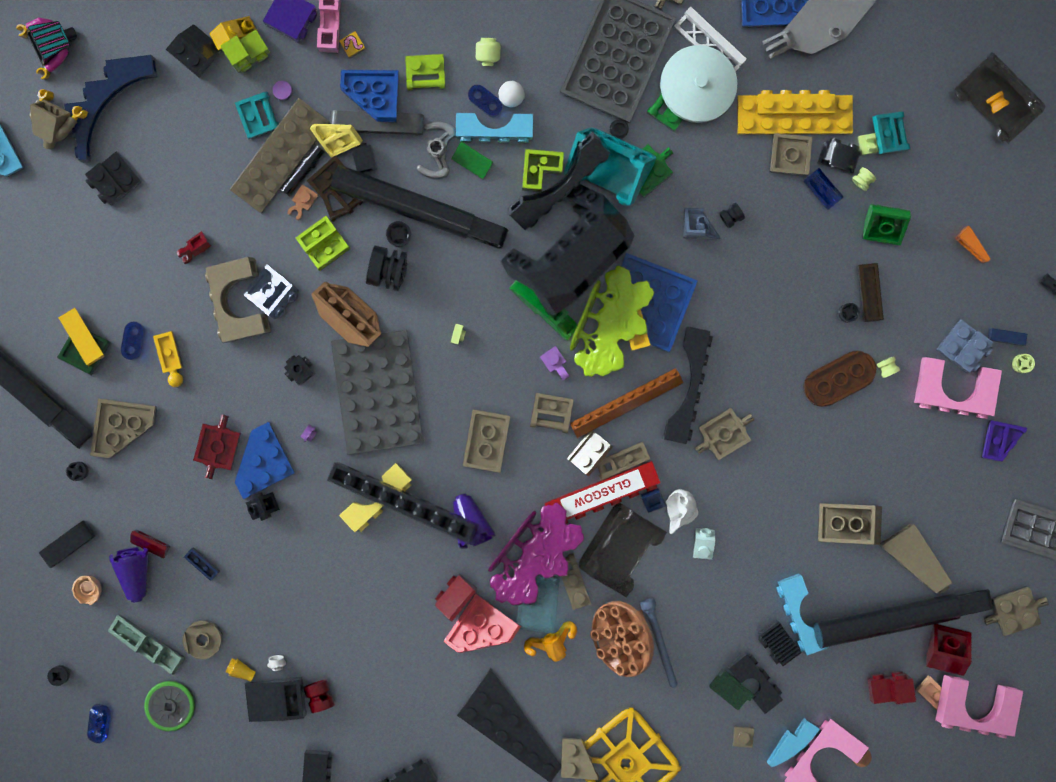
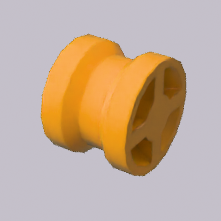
M1003 91L986 100V103L991 105L993 114L1010 104L1004 98Z

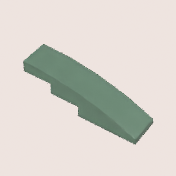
M117 615L108 629L109 633L133 651L142 654L149 661L158 664L172 675L176 673L185 659L154 636L120 615Z

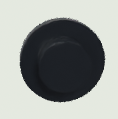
M617 119L611 123L610 133L612 136L621 139L628 134L629 127L624 120Z

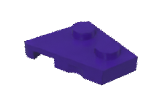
M989 420L982 458L1002 462L1008 455V452L1017 444L1023 433H1026L1027 428Z

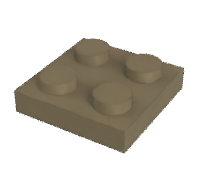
M774 133L770 172L808 176L813 137Z

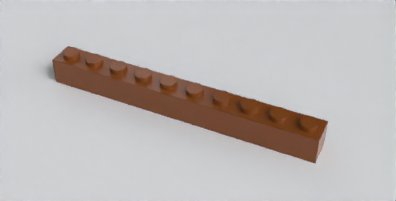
M675 368L574 420L570 425L577 438L684 382Z

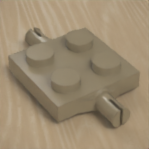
M729 408L698 427L703 435L704 443L695 447L696 451L700 454L709 448L717 460L724 458L751 441L745 426L755 421L754 418H751L753 416L749 414L740 419L732 408Z
M1025 587L993 598L994 615L984 617V622L986 625L997 622L1001 627L1002 634L1007 636L1040 625L1038 608L1049 605L1046 597L1035 601L1031 589Z

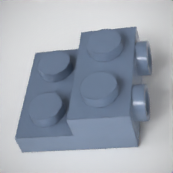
M266 264L259 273V277L254 279L243 295L275 320L285 313V306L289 302L295 301L298 289Z
M960 319L936 350L964 372L970 373L971 371L975 372L980 367L981 363L979 361L983 356L987 357L992 352L993 348L991 345L994 342Z

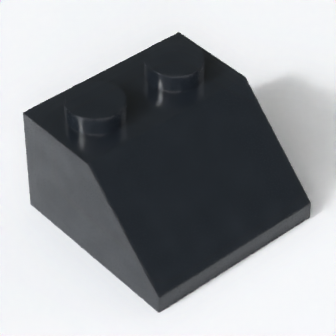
M194 24L178 34L166 48L175 59L198 78L201 77L223 51L218 50L214 41Z

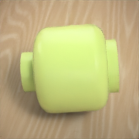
M481 38V41L476 43V60L482 62L483 66H494V62L500 60L501 44L496 41V38Z

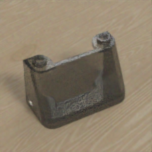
M993 52L955 88L957 91L955 93L956 96L962 101H971L995 125L997 130L996 136L1002 142L1006 141L1008 144L1045 109V104ZM1003 91L1004 98L1010 104L993 114L991 111L992 107L986 103V100Z
M618 503L613 506L580 559L579 567L595 580L627 598L634 588V580L630 577L649 545L657 546L661 544L667 532L625 505Z

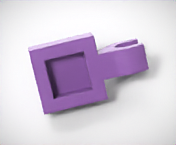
M556 346L540 356L550 373L556 370L562 380L569 377V374L562 366L566 363V360Z

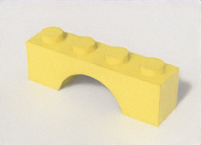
M395 463L382 475L383 482L403 491L412 486L409 482L413 479L398 463ZM353 502L339 516L354 532L357 530L362 532L369 525L367 521L371 517L376 519L383 512L381 509L383 505L377 502L370 505Z

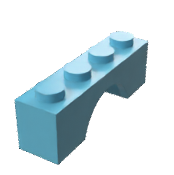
M456 113V139H460V142H471V139H479V142L487 143L491 142V139H498L500 143H509L510 140H517L518 143H529V140H533V114H513L512 119L507 125L502 128L491 129L482 125L475 113Z
M796 574L777 581L779 586L776 589L779 597H783L786 603L783 605L786 615H790L792 623H790L793 634L797 633L799 641H797L799 650L801 652L804 651L808 656L826 649L818 646L814 627L806 625L800 616L801 601L808 594L802 575Z

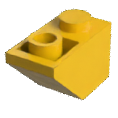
M250 16L221 22L209 34L217 49L222 50L220 45L236 35L241 39L257 29Z

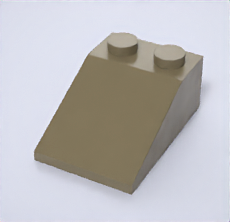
M820 503L818 542L881 545L882 506Z

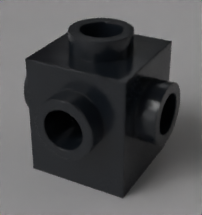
M293 355L286 361L287 365L284 367L286 370L285 375L291 382L295 380L301 386L315 374L311 368L313 364L306 356L302 358L300 355L297 357ZM298 366L301 367V370L299 372H297L296 370Z
M260 492L251 496L253 500L245 502L252 520L260 518L263 521L272 517L271 513L280 510L273 492L266 495Z

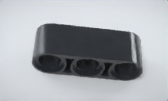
M83 520L41 550L39 554L48 567L52 568L93 539L95 535Z

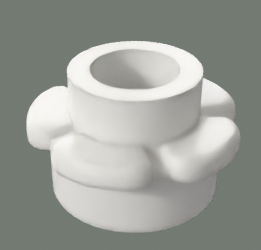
M275 655L268 659L269 663L267 664L273 671H280L286 665L284 656Z

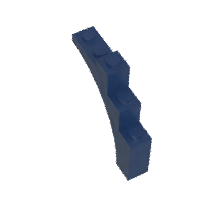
M152 55L105 60L106 66L103 69L105 78L108 79L85 82L83 95L87 101L64 104V110L70 112L71 117L73 116L72 109L75 106H80L82 110L88 112L87 117L84 119L78 118L76 120L77 124L72 128L73 138L76 139L77 146L74 148L75 156L79 161L83 163L91 162L90 147L93 131L98 118L114 97L131 85L157 77L156 61Z

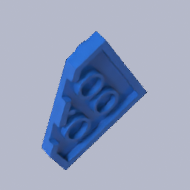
M341 70L340 88L342 92L377 122H397L399 70Z
M270 422L257 427L250 433L235 479V484L243 499L295 473Z

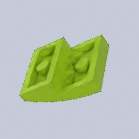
M327 216L296 237L298 243L319 271L350 250L348 244Z

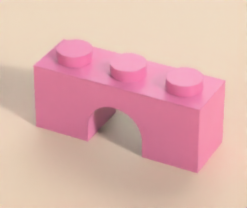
M319 0L320 27L318 28L317 48L319 52L339 53L341 0Z

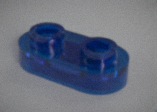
M474 85L469 89L468 98L472 104L491 117L501 113L502 102L498 97L481 85ZM477 92L481 94L479 99L474 97ZM495 104L497 108L490 110L489 106Z
M130 322L124 328L121 354L129 360L137 359L142 351L145 329L138 322ZM134 328L138 329L137 335H133L132 330ZM130 347H134L135 352L133 354L129 353Z
M96 704L90 710L87 737L94 743H102L108 736L110 710L107 706Z

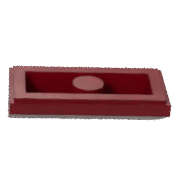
M139 530L131 532L130 542L142 549L143 547L147 548L148 552L161 558L166 557L170 545Z

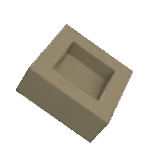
M734 726L733 746L753 748L754 728Z

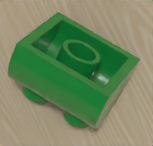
M870 204L865 219L863 239L901 245L911 219L910 210Z

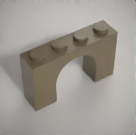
M253 257L206 267L205 278L210 286L209 296L214 304L215 310L213 315L218 323L217 333L222 343L271 333L267 314L240 318L233 314L228 306V293L235 283L259 277L256 260Z

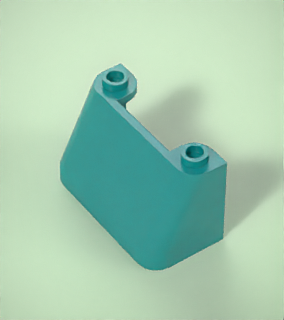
M587 128L577 132L563 175L568 173L574 163L578 144L593 131L608 146L610 154L604 163H599L595 167L591 175L585 176L580 181L588 180L616 193V199L619 200L618 202L621 205L630 206L634 204L655 163L656 156L596 128Z

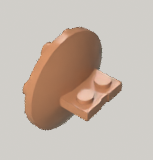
M611 601L602 605L594 615L592 631L590 633L598 658L619 676L634 677L643 673L650 666L654 654L652 634L646 623L643 611H637L631 605L621 601Z

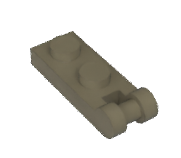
M640 442L605 457L596 468L600 472V479L604 480L648 461L650 457L644 443ZM610 462L612 469L607 471L604 464Z
M572 553L565 559L568 561V565H572L573 569L568 571L567 576L561 577L572 609L575 610L590 605L591 602L574 553Z

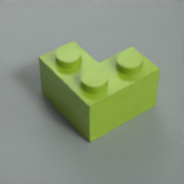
M257 30L252 31L241 39L236 35L220 45L238 73L249 70L252 67L251 64L256 61L261 62L265 60L268 54L271 53Z
M525 149L522 191L542 192L543 173L562 174L564 152Z

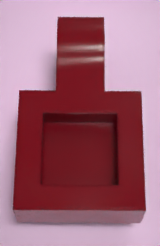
M201 231L186 242L187 246L179 249L176 253L179 258L186 255L182 260L184 264H187L192 260V255L196 257L200 253L205 252L211 245L205 234Z

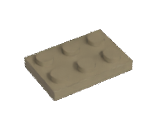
M472 410L463 466L501 472L510 416Z

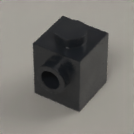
M361 143L352 149L358 172L365 173L377 170L371 145Z

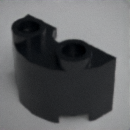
M830 138V141H824L817 163L853 175L860 156V147L855 144H841V140Z

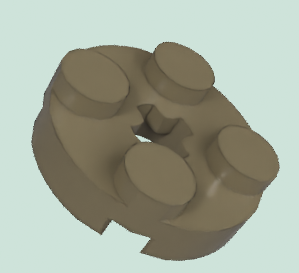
M206 620L192 623L183 635L185 651L200 660L212 657L220 650L222 644L221 631L215 623ZM200 635L207 637L205 645L197 641Z

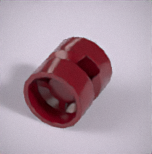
M327 679L303 687L306 698L310 699L308 705L311 713H317L335 706L332 695L328 694L330 688Z

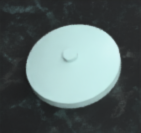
M694 45L683 48L669 59L663 69L660 81L662 97L668 108L683 120L694 123L712 121L725 113L735 99L737 92L735 69L723 53L712 47Z

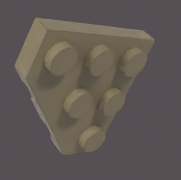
M98 398L90 456L113 457L154 426L157 406Z

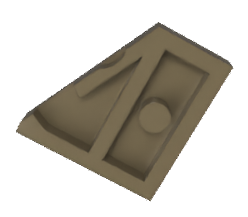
M563 738L561 778L598 780V772L596 773L583 739Z

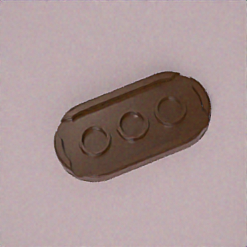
M861 351L849 352L812 371L804 382L805 396L816 406L826 407L833 405L869 386L876 374V363L867 353Z

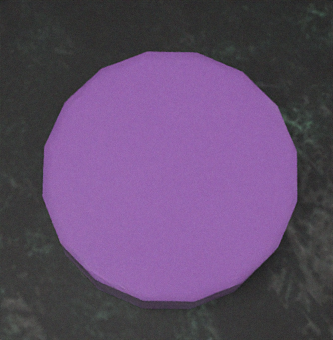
M278 81L273 86V94L281 101L287 100L292 95V88L288 82Z

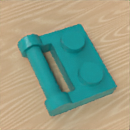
M268 92L235 102L249 140L273 132L279 124L271 108ZM259 101L263 105L269 122L267 126H264L256 105Z
M903 111L872 117L879 154L902 152L911 149L910 143L907 142ZM894 120L896 121V126H897V131H898V136H899L900 145L898 144V138H897V133H896V128H895Z

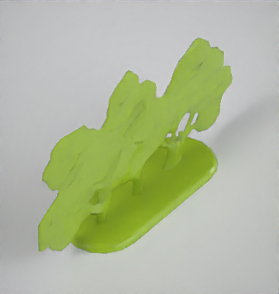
M616 266L615 270L605 273L607 284L605 292L599 293L601 281L597 280L571 341L570 351H573L578 345L580 338L584 340L585 349L578 351L575 354L574 360L576 365L583 368L585 376L593 377L595 374L605 376L612 371L622 369L624 367V355L617 344L620 339L629 341L636 334L648 333L645 319L641 318L637 311L648 306L654 291L650 288L648 281H639L632 284L630 271L621 266ZM608 294H612V295H613L612 298H609V297H606V296H607ZM596 298H599L604 306L598 313L594 314L591 311ZM589 317L596 319L598 322L597 330L591 334L584 332ZM588 339H591L596 344L595 350H592L589 346L591 342ZM586 349H589L590 354L586 353Z

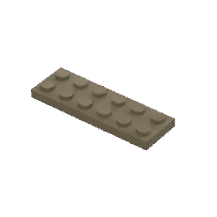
M298 98L229 190L261 213L317 140L310 130L313 124H329L330 122Z

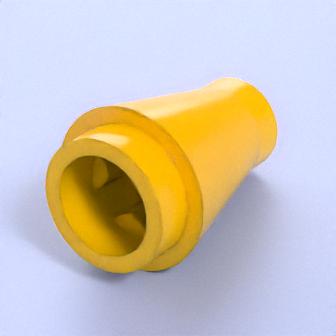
M232 658L225 672L231 677L251 682L256 671L249 668L238 658L236 660Z

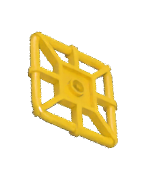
M631 707L620 712L604 727H599L596 730L597 732L584 742L586 750H588L602 738L611 749L602 758L591 757L592 763L602 764L609 773L599 782H609L612 778L616 782H635L636 780L637 782H644L641 776L650 769L670 771L658 781L670 782L681 771V765H679L677 758L660 739V734H656L642 715ZM628 717L626 738L615 746L606 734ZM633 718L651 738L640 748L631 739ZM655 744L671 764L651 763L643 753ZM622 759H630V767H622ZM585 779L586 782H596V780Z

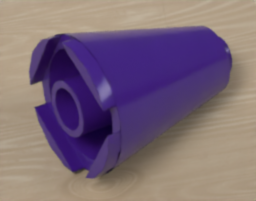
M465 493L455 497L456 500L453 502L454 513L479 524L471 543L457 539L459 549L468 548L467 544L473 545V547L491 540L492 536H496L471 496H467Z
M138 547L116 551L117 555L114 557L112 554L109 556L110 563L126 599L131 600L133 603L142 601L143 597L146 596L148 549L144 547V551H139Z

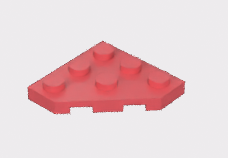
M475 594L444 642L456 652L465 653L511 643L521 626L481 596Z

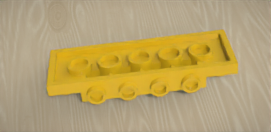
M763 90L758 95H738L737 135H773L774 133L790 135L853 134V95L830 94V90H820L819 94H811L810 90H801L799 94H792L791 90H782L780 94H773L772 90Z

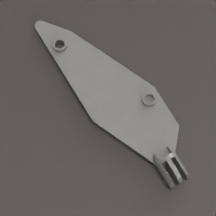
M808 0L782 32L762 41V43L765 45L779 38L780 41L765 48L769 52L781 45L783 46V48L769 55L770 58L789 49L814 54L846 38L876 0Z

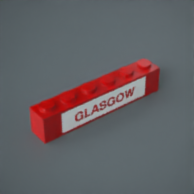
M649 461L544 504L545 506H553L554 503L561 505L566 510L565 524H567L568 519L573 517L576 520L586 516L585 512L593 510V513L603 510V505L608 503L611 506L622 502L621 498L628 496L630 499L640 495L639 491L646 489L647 492L658 488L657 484L661 482L653 462Z

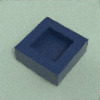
M659 488L641 494L648 513L666 506Z

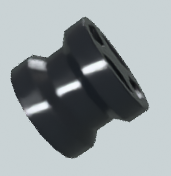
M73 462L66 469V474L72 481L84 480L89 473L87 465L83 462Z
M64 665L55 666L49 670L47 679L51 685L60 686L69 680L70 671Z

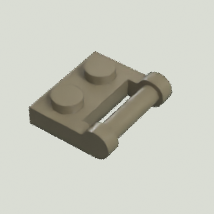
M536 393L530 427L536 428V426L562 430L563 433H568L574 399ZM538 413L565 417L564 423L538 419Z

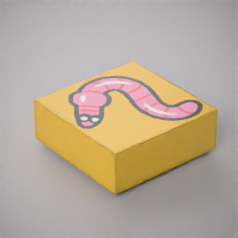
M356 31L339 40L349 58L366 49Z

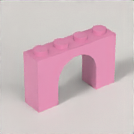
M928 357L922 358L914 403L920 404V408L931 409V406L939 407L938 411L950 413V409L958 410L957 414L969 416V413H975L977 418L982 419L994 416L1002 370L985 367L978 368L975 389L972 395L964 401L956 402L948 398L942 389L945 360Z
M944 675L935 718L936 721L942 723V727L953 729V726H958L960 730L967 732L975 729L978 730L977 733L989 735V732L996 733L995 736L1007 738V735L1015 737L1023 696L1022 690L1015 687L998 685L994 705L990 713L983 718L972 719L965 707L969 681L960 677Z
M830 719L829 722L825 720L820 726L821 733L808 743L810 747L806 753L802 751L797 757L798 764L795 768L791 766L785 773L787 777L785 782H819L813 775L811 764L814 755L823 748H836L854 762L859 763L869 747L834 720Z

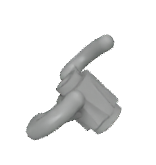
M430 122L424 125L426 131L432 129L445 130V133L439 138L428 141L427 152L430 157L436 160L439 171H431L422 165L417 166V171L430 178H445L450 171L445 162L448 141L455 137L456 130L448 123ZM435 147L441 148V150L434 152Z

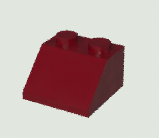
M461 574L457 577L453 575L447 583L448 589L445 592L441 590L435 598L437 601L435 606L451 622L477 591V587Z
M934 624L927 649L926 667L964 676L972 663V632Z

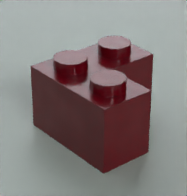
M903 671L891 672L892 675L889 676L874 674L872 675L873 678H867L870 701L873 704L916 702L913 678L906 673L903 674Z

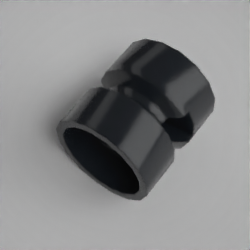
M395 221L387 227L386 237L391 245L402 247L409 243L411 231L406 223Z

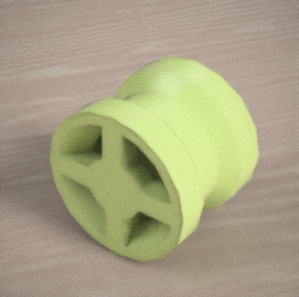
M862 167L859 170V174L852 178V181L860 189L867 191L870 183L876 181V177L869 170Z
M1029 354L1017 355L1012 361V367L1018 373H1028L1035 366V360Z
M894 356L877 363L878 368L882 370L881 375L883 378L900 371L899 366L895 364L896 359Z

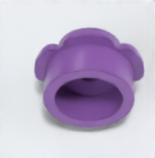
M309 424L300 437L304 439V442L307 440L311 442L317 434L315 426L312 427Z

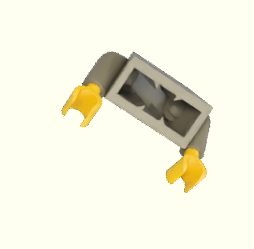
M42 89L38 92L40 99L36 103L30 104L29 116L32 122V132L35 136L43 139V147L45 149H54L55 143L64 140L77 124L76 120L78 118H86L88 112L82 110L80 106H75L72 109L73 116L71 117L70 112L50 103L54 98L53 92Z

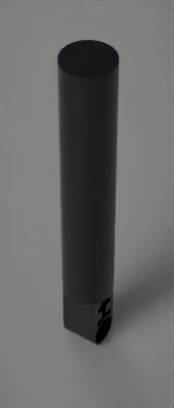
M339 164L330 189L462 238H470L495 248H503L509 231L501 225L476 217L473 213Z
M0 350V385L48 427L52 426L76 448L80 449L92 436V433L66 411L67 408Z
M979 590L960 595L948 594L815 622L814 634L816 642L820 648H826L960 619L964 615L992 610L990 590Z

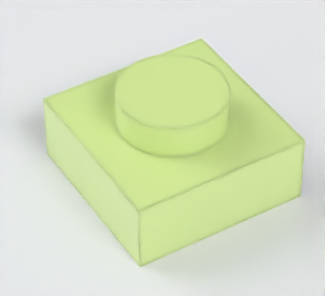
M455 325L451 343L459 345L460 341H464L466 331L463 330L464 326Z

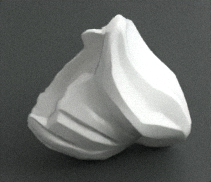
M675 490L666 500L668 515L671 520L670 534H673L682 525L689 524L698 516L696 500L689 491Z

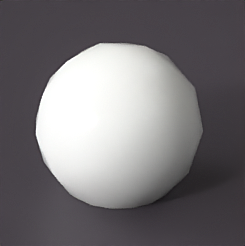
M516 81L505 82L498 92L499 100L508 107L520 105L525 98L523 86Z

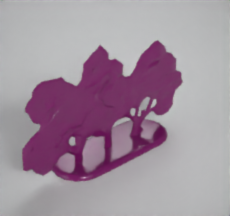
M554 503L553 506L547 505L542 507L539 524L533 525L531 523L536 516V511H533L489 567L488 571L492 572L501 562L504 564L503 573L496 574L490 579V586L496 591V601L501 603L508 601L512 605L535 603L538 595L537 575L541 574L544 578H551L555 574L567 576L568 561L563 557V552L575 550L583 542L584 534L580 525L565 524L566 510L558 503ZM542 527L544 531L541 532L538 530V528ZM530 528L533 534L532 539L527 540L525 543L519 541L525 530ZM516 544L522 549V556L518 560L510 561L506 555ZM513 563H518L519 565L515 567ZM508 566L514 569L515 575L512 578L509 576L508 571L510 568ZM504 574L507 576V580L503 579Z

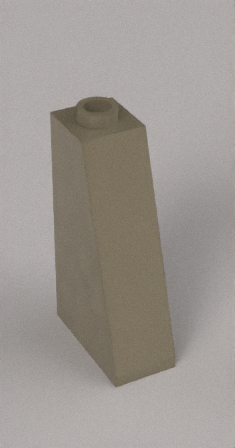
M909 524L881 542L880 547L932 592H939L941 594L949 589L952 581L915 524Z

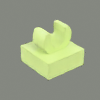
M875 133L858 136L861 156L879 153Z

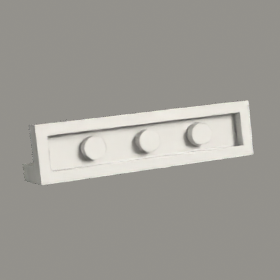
M691 6L674 25V28L693 46L704 45L720 49L721 53H724L729 60L736 64L734 67L735 72L745 63L747 58ZM687 19L692 23L693 31H684L680 25ZM695 34L705 35L707 44H698Z

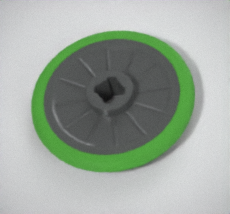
M165 681L155 685L149 691L145 699L144 708L148 720L154 727L163 731H176L189 723L194 714L195 703L191 692L184 685L174 681ZM167 703L173 704L172 709L166 708Z

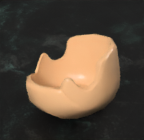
M85 575L75 580L72 592L80 604L93 605L100 598L102 587L98 579Z

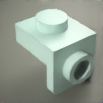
M696 528L693 558L712 560L715 546V531L708 528Z

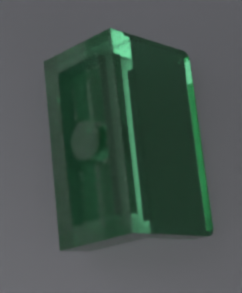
M724 669L718 673L709 685L713 691L737 710H740L747 700L751 701L755 696Z

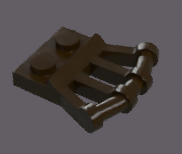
M336 156L331 158L307 180L323 199L331 222L336 221L338 217L353 213L355 207L361 206L364 203L354 198L347 204L336 191L330 189L338 164L344 166ZM332 194L343 208L333 211L328 196Z

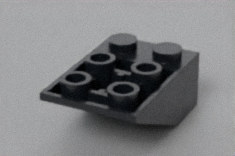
M302 677L245 683L249 722L287 721L305 718L306 706Z

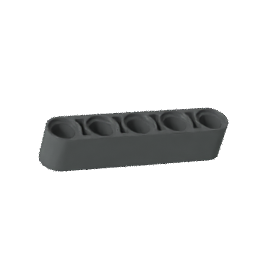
M330 111V124L352 125L357 133L423 135V114L397 113V122H377L364 111Z

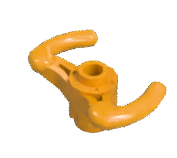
M567 621L562 624L556 633H548L541 639L530 637L524 643V651L527 655L535 656L536 650L531 648L533 646L546 651L549 659L551 658L552 661H560L566 656L565 652L567 650L564 646L566 636L568 634L570 639H574L577 634V626L575 623Z

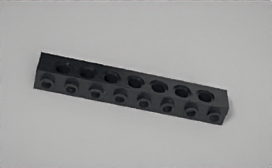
M334 462L327 481L466 543L473 541L479 524L342 463Z

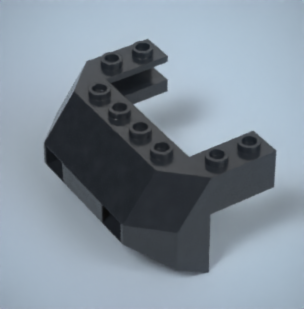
M579 184L566 196L569 200L576 203L573 209L582 217L538 261L514 248L500 261L509 277L535 292L548 315L557 314L578 300L630 248L635 236L625 217L603 194L582 184Z

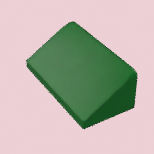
M460 142L451 158L481 179L485 178L493 165V161L463 142Z

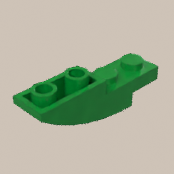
M515 281L509 287L535 314H539L564 340H568L576 331L578 324L568 315L569 312L566 309L557 314L548 315L531 288L518 281Z

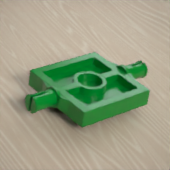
M649 144L642 148L656 156L655 163L639 192L643 198L673 174V171L665 162L673 154L669 147L661 154L655 152Z

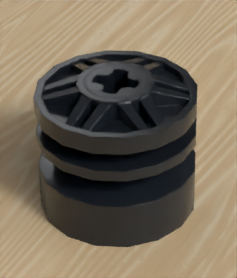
M374 245L368 265L366 284L379 287L382 279L386 280V289H390L393 281V290L399 291L407 271V252H401L400 258L397 259L398 250H394L390 258L388 257V248Z

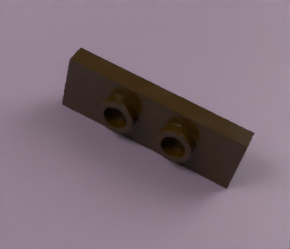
M878 263L858 265L864 322L884 320Z

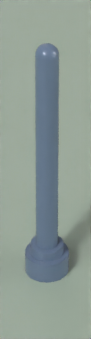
M649 598L641 601L640 606L648 615L669 685L675 688L677 681L654 612L656 610L655 599Z

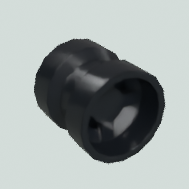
M736 202L730 205L728 210L719 212L720 218L728 229L733 227L735 222L745 219L744 213Z
M854 303L844 304L838 310L839 319L845 323L853 322L860 316V309Z

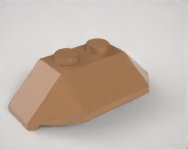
M324 282L311 294L320 317L347 342L369 347L381 335L376 312L349 287Z

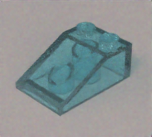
M541 574L536 576V583L538 585L536 602L518 605L516 623L521 626L519 630L554 633L560 576L557 574L551 578H544Z

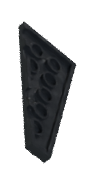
M490 668L457 716L544 779L552 782L560 771L561 764Z

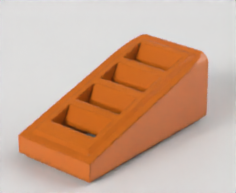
M969 225L963 228L955 237L981 263H986L990 260L989 255Z

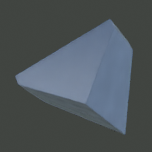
M684 208L683 238L721 239L704 214L703 208Z

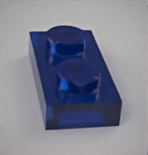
M820 168L804 180L806 185L828 210L844 197Z

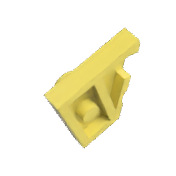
M313 124L310 128L331 158L360 145L363 141L352 125Z

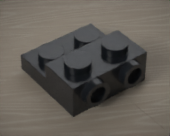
M117 151L104 162H99L85 174L88 178L85 180L92 189L96 188L99 191L97 195L104 204L108 202L112 206L142 182Z

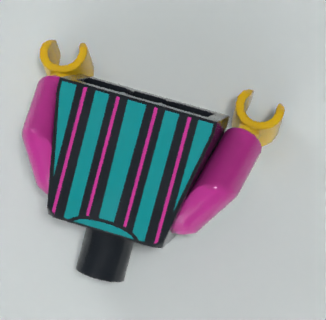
M40 17L26 23V26L19 24L16 27L18 30L24 29L23 33L19 34V36L29 38L41 65H45V68H38L36 70L38 74L42 71L45 72L41 79H48L50 72H53L62 64L68 55L70 48L69 40L77 38L73 27L63 30L59 21Z

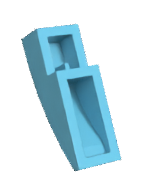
M804 718L795 733L787 729L767 760V763L774 767L792 758L806 747L820 728Z

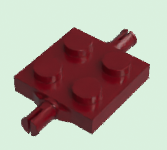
M221 414L219 425L202 424L193 461L208 466L205 478L213 479L215 468L232 470L241 433L231 431L226 427L229 418L227 415Z

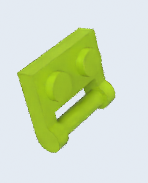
M444 54L405 56L407 91L413 90V88L430 87L445 89ZM439 75V79L413 81L412 76Z

